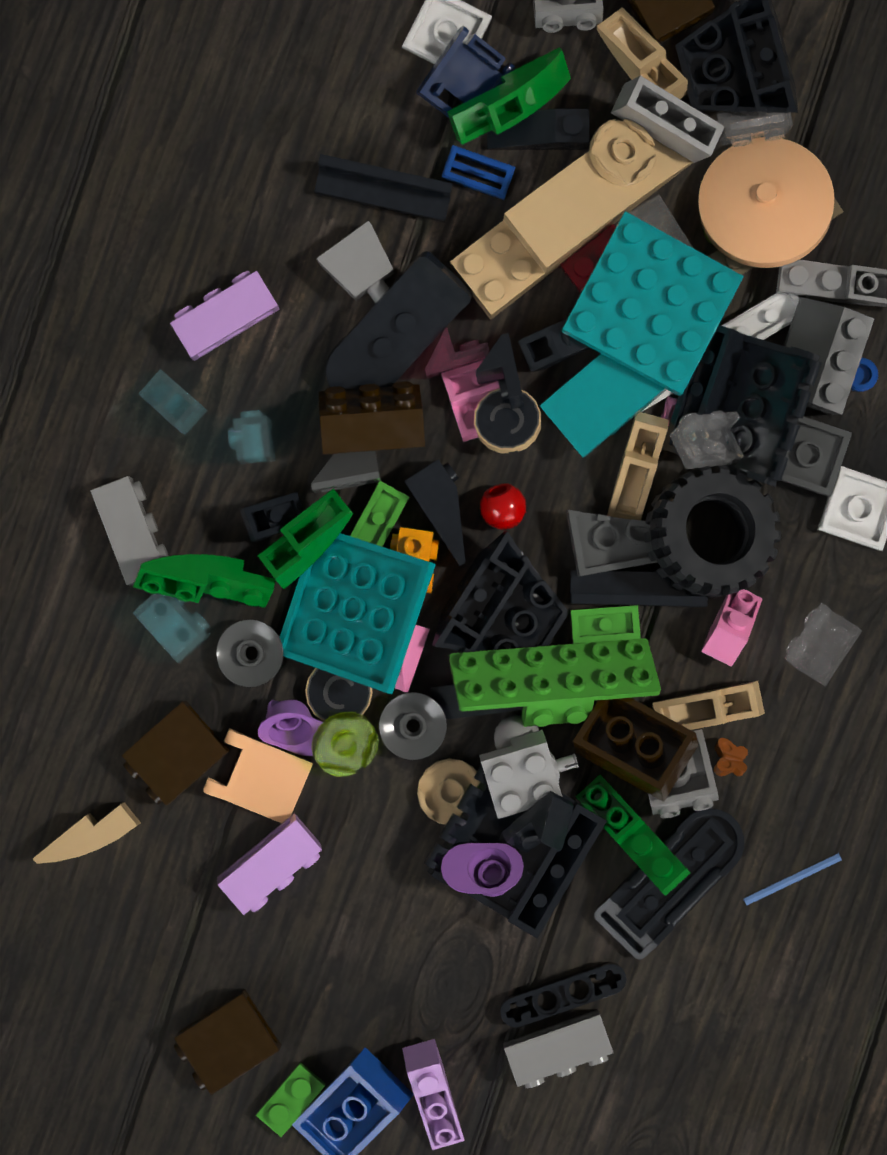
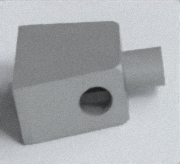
M369 221L317 258L319 265L356 301L368 293L376 303L389 289L384 281L394 274L393 267Z

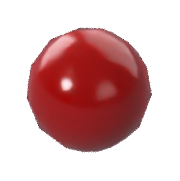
M511 484L495 485L486 490L480 501L481 516L488 525L498 530L516 527L526 513V499L521 491Z

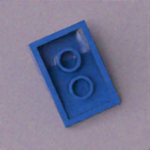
M365 1047L306 1108L292 1126L322 1155H358L402 1111L414 1094Z

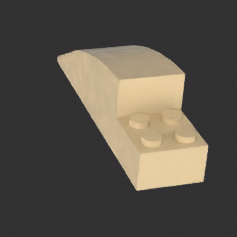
M653 139L656 163L651 173L638 184L621 186L612 184L601 177L593 167L588 151L504 213L502 222L450 261V268L471 289L472 297L491 320L556 270L561 263L612 224L619 221L625 211L628 213L693 162Z

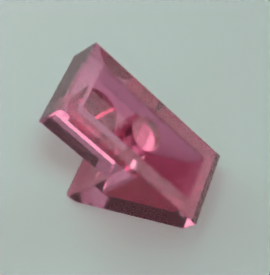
M446 327L425 368L426 378L429 379L441 375V373L484 360L490 352L487 342L479 344L478 340H473L459 346L461 351L455 352Z

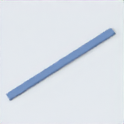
M838 853L744 898L746 905H749L842 859Z

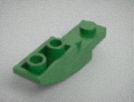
M559 47L502 76L503 84L447 111L456 139L463 145L491 130L498 135L526 119L550 101L571 79L562 49Z
M186 554L162 557L141 563L133 582V588L141 589L151 594L158 593L174 597L185 602L199 603L203 593L215 598H226L245 603L248 606L265 608L274 591L275 579L243 571L244 560L208 554Z
M601 775L597 776L576 796L584 807L607 821L603 828L665 896L690 874V871Z

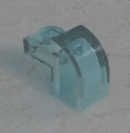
M161 369L139 393L145 401L185 436L208 411Z

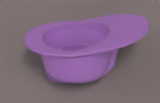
M271 700L268 703L266 719L258 727V737L263 742L278 746L292 753L302 756H315L313 750L314 737L324 723L312 718L309 709L298 700Z
M466 843L457 845L447 852L443 857L441 865L443 879L454 890L490 897L502 895L515 886L522 877L524 868L522 857L518 851L510 845L503 843Z

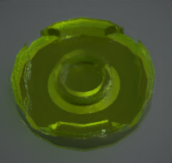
M341 712L329 717L318 727L313 736L311 749L315 761L325 773L336 777L351 776L356 774V770L362 766L365 768L372 762L378 750L379 739L374 726L365 716L356 712Z

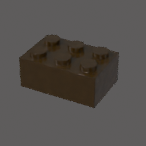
M401 381L394 383L393 386L379 387L376 384L361 385L359 389L345 390L344 387L334 386L327 388L325 391H319L323 454L425 447L423 406L419 384Z
M633 698L598 700L573 740L578 755L662 802L666 800L698 747L695 732Z

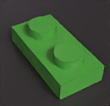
M380 481L350 536L383 547L410 497Z
M638 605L570 610L573 644L641 639Z
M300 1062L261 1107L256 1116L282 1137L321 1092L326 1083Z

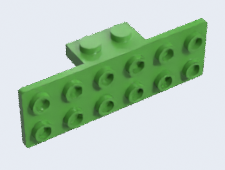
M646 638L452 653L449 657L460 711L523 707L521 716L524 727H544L563 723L578 724L586 721L596 700L657 696L661 691L649 642Z

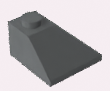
M376 450L333 454L311 483L312 491L318 494L329 492L332 489L340 490L380 482L381 477Z

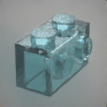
M259 410L241 412V418L233 419V427L228 428L229 446L236 450L237 460L241 464L276 461L272 421L267 415L263 416V413Z
M158 593L153 594L133 614L177 663H181L211 636L206 631L210 625L197 611L192 615L184 606L185 601Z

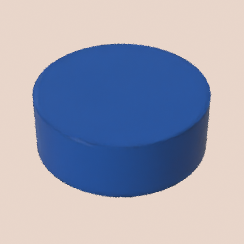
M861 358L851 387L852 391L865 392L876 384L878 370L871 360Z

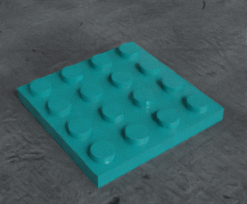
M625 211L561 332L674 394L681 396L744 276Z
M340 533L317 561L299 577L280 634L283 656L376 690L393 694L436 564Z

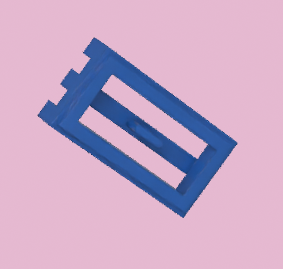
M452 145L441 178L504 200L515 167ZM457 155L505 172V178L454 161ZM451 168L502 185L501 189L450 172Z

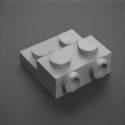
M533 0L535 28H543L544 31L549 33L558 32L563 26H577L580 30H591L603 20L602 0Z
M702 729L693 731L697 735L698 747L666 800L662 802L648 794L653 815L660 813L661 818H671L679 815L681 808L693 806L695 811H702L711 808L713 801L719 800Z

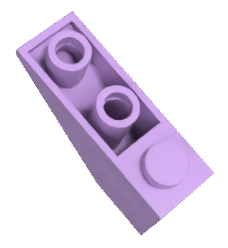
M435 1039L402 1048L408 1078L432 1150L465 1141Z

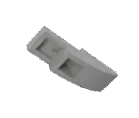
M797 260L793 263L779 266L776 292L806 296V298L813 300L887 307V270L858 265L842 266Z

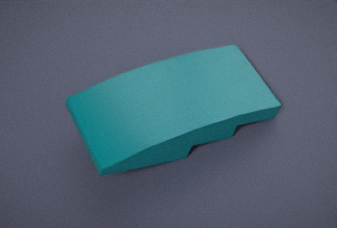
M600 354L542 403L540 407L582 457H586L636 414L648 407L667 389Z

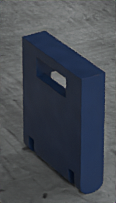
M465 26L460 27L416 90L419 96L448 118L447 111L452 108L437 97L443 90H446L463 104L503 84L501 77L516 69L512 63H508L500 73L497 69L501 67L506 58L476 34H472L465 44L462 43L469 33V29Z

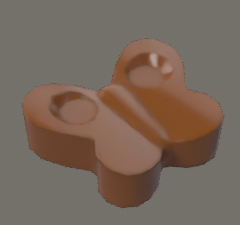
M720 738L715 744V751L720 759L714 766V773L718 776H726L730 773L742 776L747 770V765L743 762L748 755L747 748L744 746L736 747L730 740Z

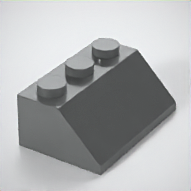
M804 297L799 298L784 346L789 348L791 346L820 356L818 362L822 364L814 386L810 385L808 391L811 392L807 408L826 415L843 414L874 318L846 307Z

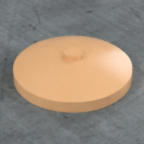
M753 138L739 142L725 150L707 169L699 191V216L708 239L728 258L751 267H779L803 258L822 241L832 221L834 189L825 166L805 147L782 138Z

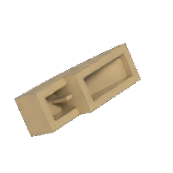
M623 7L597 25L598 33L631 80L641 75L679 99L687 95L688 80L666 59V50Z
M642 412L635 415L607 516L641 521L668 430V419Z
M758 681L653 702V708L656 712L690 730L765 714Z
M125 802L99 822L89 813L36 855L33 860L37 864L50 863L88 854L121 838L141 824V822Z

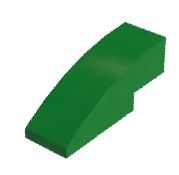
M332 489L281 528L280 531L284 536L260 553L258 557L279 585L285 589L328 549L344 529L353 513L337 492Z

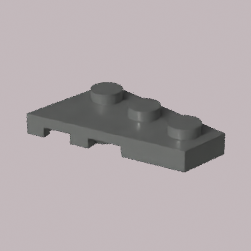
M566 510L578 576L657 562V560L651 562L648 552L653 550L651 543H645L644 533L650 531V525L646 524L645 521Z

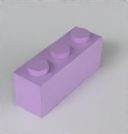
M249 271L239 274L232 280L234 285L224 291L217 288L203 297L205 302L194 309L189 305L174 315L176 320L170 324L194 361L280 310L257 271L252 274Z
M294 813L217 877V885L243 915L250 910L256 912L268 901L266 896L276 888L280 891L287 887L293 881V874L302 866L304 869L309 868L320 858L318 853L322 851L321 844Z

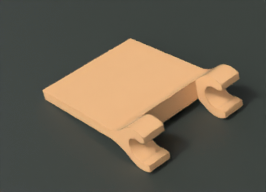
M229 728L224 742L242 749L227 785L208 777L203 792L283 823L292 815L313 763Z

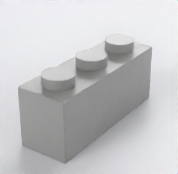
M641 75L623 85L611 111V114L621 120H632L641 125L653 139L693 163L712 155L725 127Z
M127 476L90 491L125 583L131 586L141 563L168 557L169 555L164 544L158 545L154 536V532L158 531V527L151 512L146 514L141 502L146 500V496L140 481L134 482L132 477Z
M598 1009L503 1043L517 1087L525 1085V1088L536 1087L545 1082L544 1077L557 1074V1077L572 1074L576 1071V1066L587 1062L589 1066L601 1064L608 1060L607 1055L613 1053Z

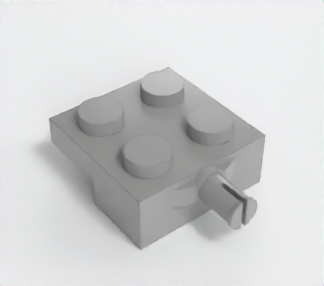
M543 730L510 739L512 746L479 755L497 818L500 819L529 810L550 791L562 796L559 786V772L579 767L575 753L555 759L549 751Z

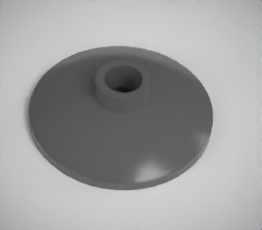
M258 620L239 621L228 627L221 635L216 650L217 662L222 673L231 682L244 687L260 686L269 682L278 673L283 662V645L276 631L266 623ZM249 647H255L258 651V655L254 660L249 659L247 656Z
M410 692L395 697L386 705L380 717L379 730L382 741L393 754L403 759L418 760L430 756L441 746L446 735L447 723L442 708L434 699L422 693ZM411 719L417 720L420 724V728L416 732H411L407 729V722Z

